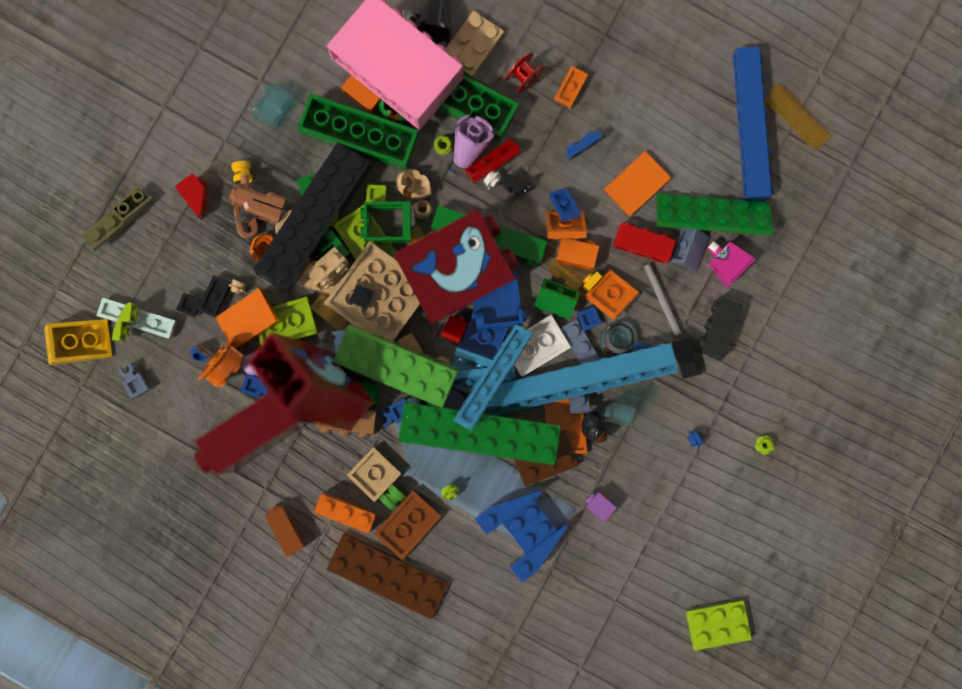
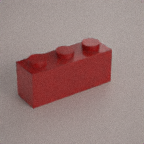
M624 222L618 226L612 248L666 265L670 260L676 240L671 239L672 236L661 233L658 235L653 233L652 229L645 227L639 229L633 223Z

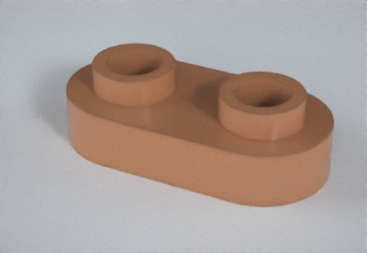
M234 206L235 218L241 215V207ZM252 217L243 223L236 221L237 231L241 237L249 239L256 234L258 229L256 218ZM244 227H248L250 232H245Z

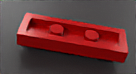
M509 139L474 162L470 167L465 168L464 171L475 183L493 170L498 169L508 160L513 159L521 150L512 139Z

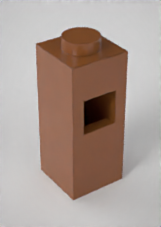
M277 504L269 508V513L264 516L285 556L287 557L304 548L306 544L286 506L280 507Z

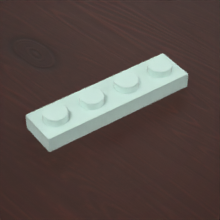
M102 298L96 316L116 322L125 305ZM139 309V318L136 320V323H128V326L171 339L177 321Z

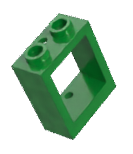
M410 201L364 202V208L360 210L361 219H364V227H361L360 233L365 243H369V241L371 243H412V208ZM371 210H403V236L371 237Z

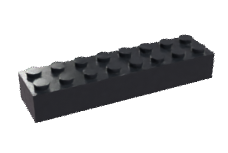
M337 142L253 270L257 276L287 294L291 293L327 238L328 233L332 230L370 172V161Z

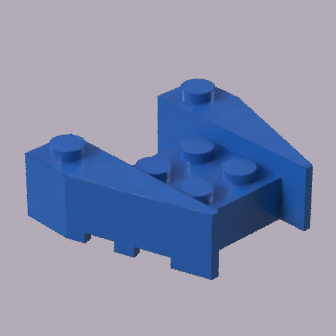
M540 490L492 505L475 517L476 522L486 535L503 523L524 551L523 555L510 564L511 569L522 583L539 570L567 529L565 523L555 529L534 501L536 497L542 494Z

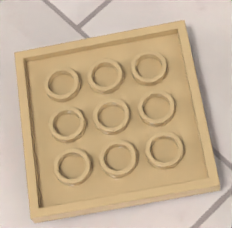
M370 241L324 302L327 307L351 324L392 341L420 304L398 262ZM356 284L375 291L367 310L349 303Z

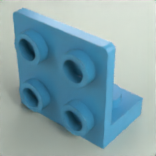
M456 348L452 366L459 368V371L488 368L492 360ZM473 383L471 386L459 384L454 385L452 388L471 394L477 383Z

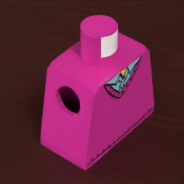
M714 240L706 248L714 255L708 264L725 287L730 286L755 260L754 257L732 242L727 243L722 248Z

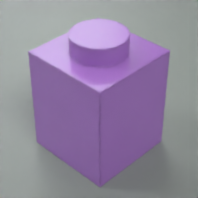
M592 492L585 500L587 503L585 507L602 522H605L616 509L599 492L595 494Z

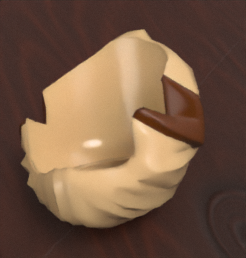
M408 169L400 172L397 176L398 189L405 198L421 200L431 195L430 181L419 170Z

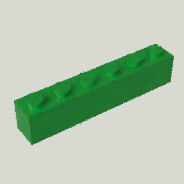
M438 205L431 229L432 231H437L466 214ZM499 226L501 234L495 237L494 240L501 252L510 248L516 260L525 261L524 264L531 267L540 266L548 241Z

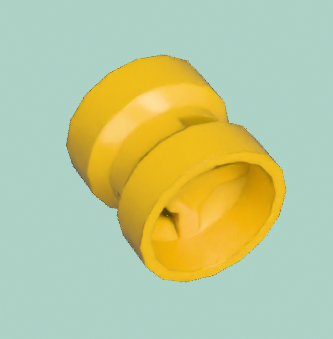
M249 161L231 163L235 174L233 176L235 184H241L240 175H248L249 183L253 181L249 171L251 169Z

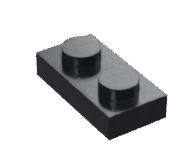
M213 275L197 310L216 318L231 288L229 286L231 283Z
M692 337L672 342L682 379L702 374Z

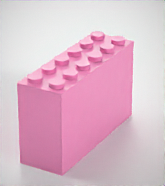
M365 0L326 46L332 60L418 130L424 126L463 79L462 62L457 57L448 55L447 50L442 45H436L432 42V38L426 32L421 33L417 30V26L411 20L406 21L399 10L394 7L391 9L387 5L386 0Z

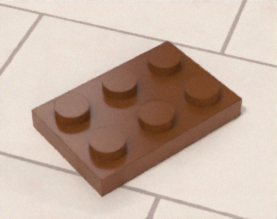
M413 490L378 528L374 535L403 560L442 516Z

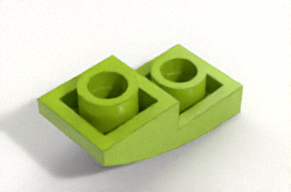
M129 302L125 305L116 321L112 340L126 342V338L129 336L128 323L135 324L139 318L138 305Z

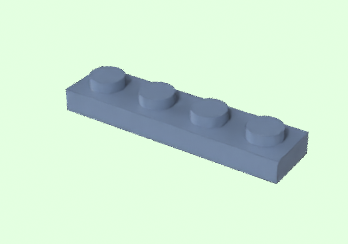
M577 319L560 328L579 364L600 360ZM606 390L598 391L596 394L599 395Z

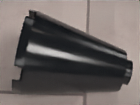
M427 0L416 24L417 30L421 33L426 32L436 45H441L443 41L449 43L452 39L449 0Z

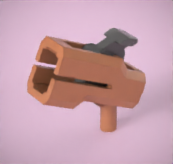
M240 175L241 186L238 185L236 189L232 188L229 199L232 200V205L241 207V215L235 218L236 221L243 223L253 217L276 224L280 218L282 211L280 209L283 208L286 197L272 192L266 195L256 192L249 187L248 175Z

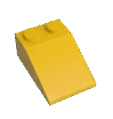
M107 319L47 324L44 327L49 365L112 357Z

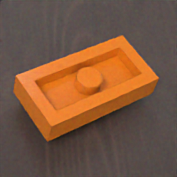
M571 66L554 101L571 109L588 74Z

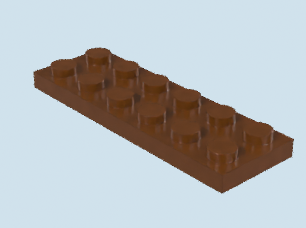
M346 534L342 535L326 569L429 619L433 618L448 585V582Z

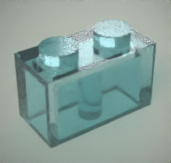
M271 82L263 90V97L260 102L254 105L252 115L259 122L275 130L294 98L290 92Z
M611 402L608 403V406H604L602 417L605 418L604 422L632 427L636 407Z

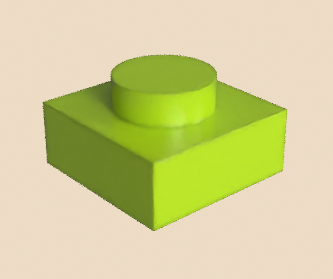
M367 184L366 202H386L387 187L384 185Z

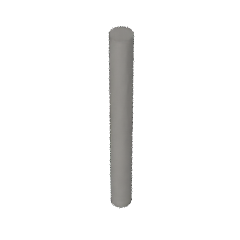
M651 264L644 266L674 336L681 334L682 332Z

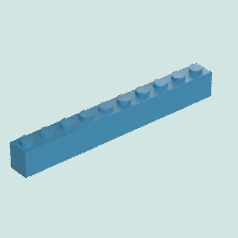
M671 343L659 344L656 347L642 348L636 352L621 353L615 357L601 358L598 361L584 362L578 366L564 367L561 370L547 371L540 375L526 376L520 380L505 382L500 386L485 412L488 415L497 416L677 373V363Z

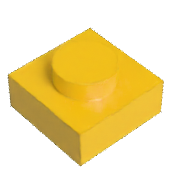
M598 272L594 275L590 273L583 280L585 285L582 288L588 293L602 276Z

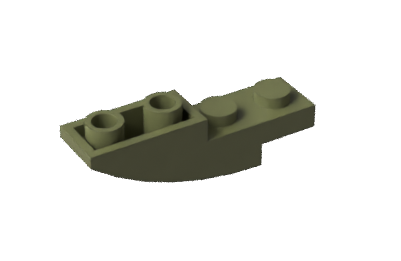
M138 185L110 208L111 211L85 231L81 237L96 251L108 240L112 241L144 211L153 198Z

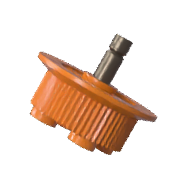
M230 338L215 354L200 342L197 344L195 349L209 359V362L197 377V381L205 378L215 387L220 386L222 388L229 380L228 377L231 372L233 374L236 373L244 359L242 358L243 354L232 346L233 338Z

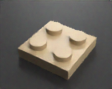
M373 447L347 476L375 502L402 473Z

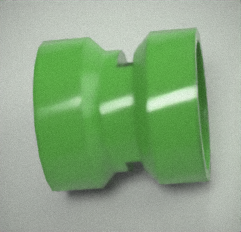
M391 484L388 488L389 492L382 494L379 499L390 510L394 511L398 501H403L406 495L394 484Z

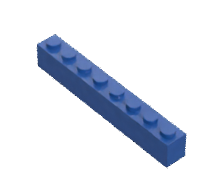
M759 47L736 48L732 56L744 200H767L773 194V183H770L772 166L768 161L770 156V146L767 145L769 129L765 124L767 119V109L764 108L766 92L762 88V83L764 82V72L761 71L763 55L760 53Z

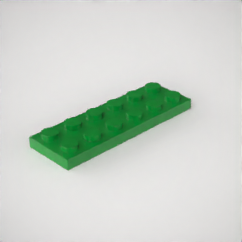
M661 193L656 195L657 227L771 236L773 233L770 202Z

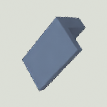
M681 228L669 261L673 264L686 266L696 272L709 236L700 230Z

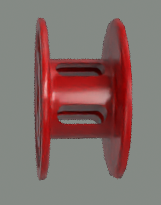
M533 52L522 57L506 75L505 80L507 81L516 76L522 82L518 88V93H522L529 88L546 68L545 65H541L535 69L529 63L533 57Z

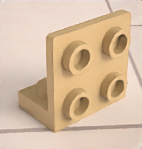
M333 247L305 273L319 289L323 290L324 288L328 289L334 284L333 280L337 276L341 277L346 274L350 264Z

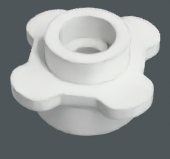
M492 171L486 176L484 183L488 190L499 186L502 178L500 172Z

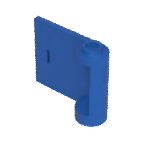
M517 270L512 272L515 277L513 282L474 302L477 331L514 327L515 324L523 326V322L527 321L526 311L522 310L520 306Z

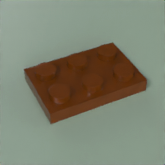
M565 429L559 433L555 465L514 459L524 486L579 466Z

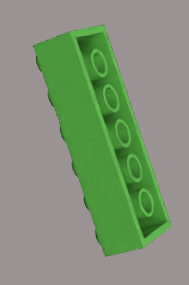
M354 324L347 326L333 361L441 408L447 401L459 371L457 367Z

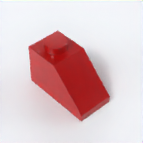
M192 173L174 187L196 216L202 220L205 218L209 191L205 187L207 185L205 180L201 176L197 177Z
M455 314V317L450 316L441 333L442 339L460 345L468 326V322H465L466 318Z

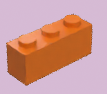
M326 493L320 495L314 510L316 514L368 534L371 532L378 514Z

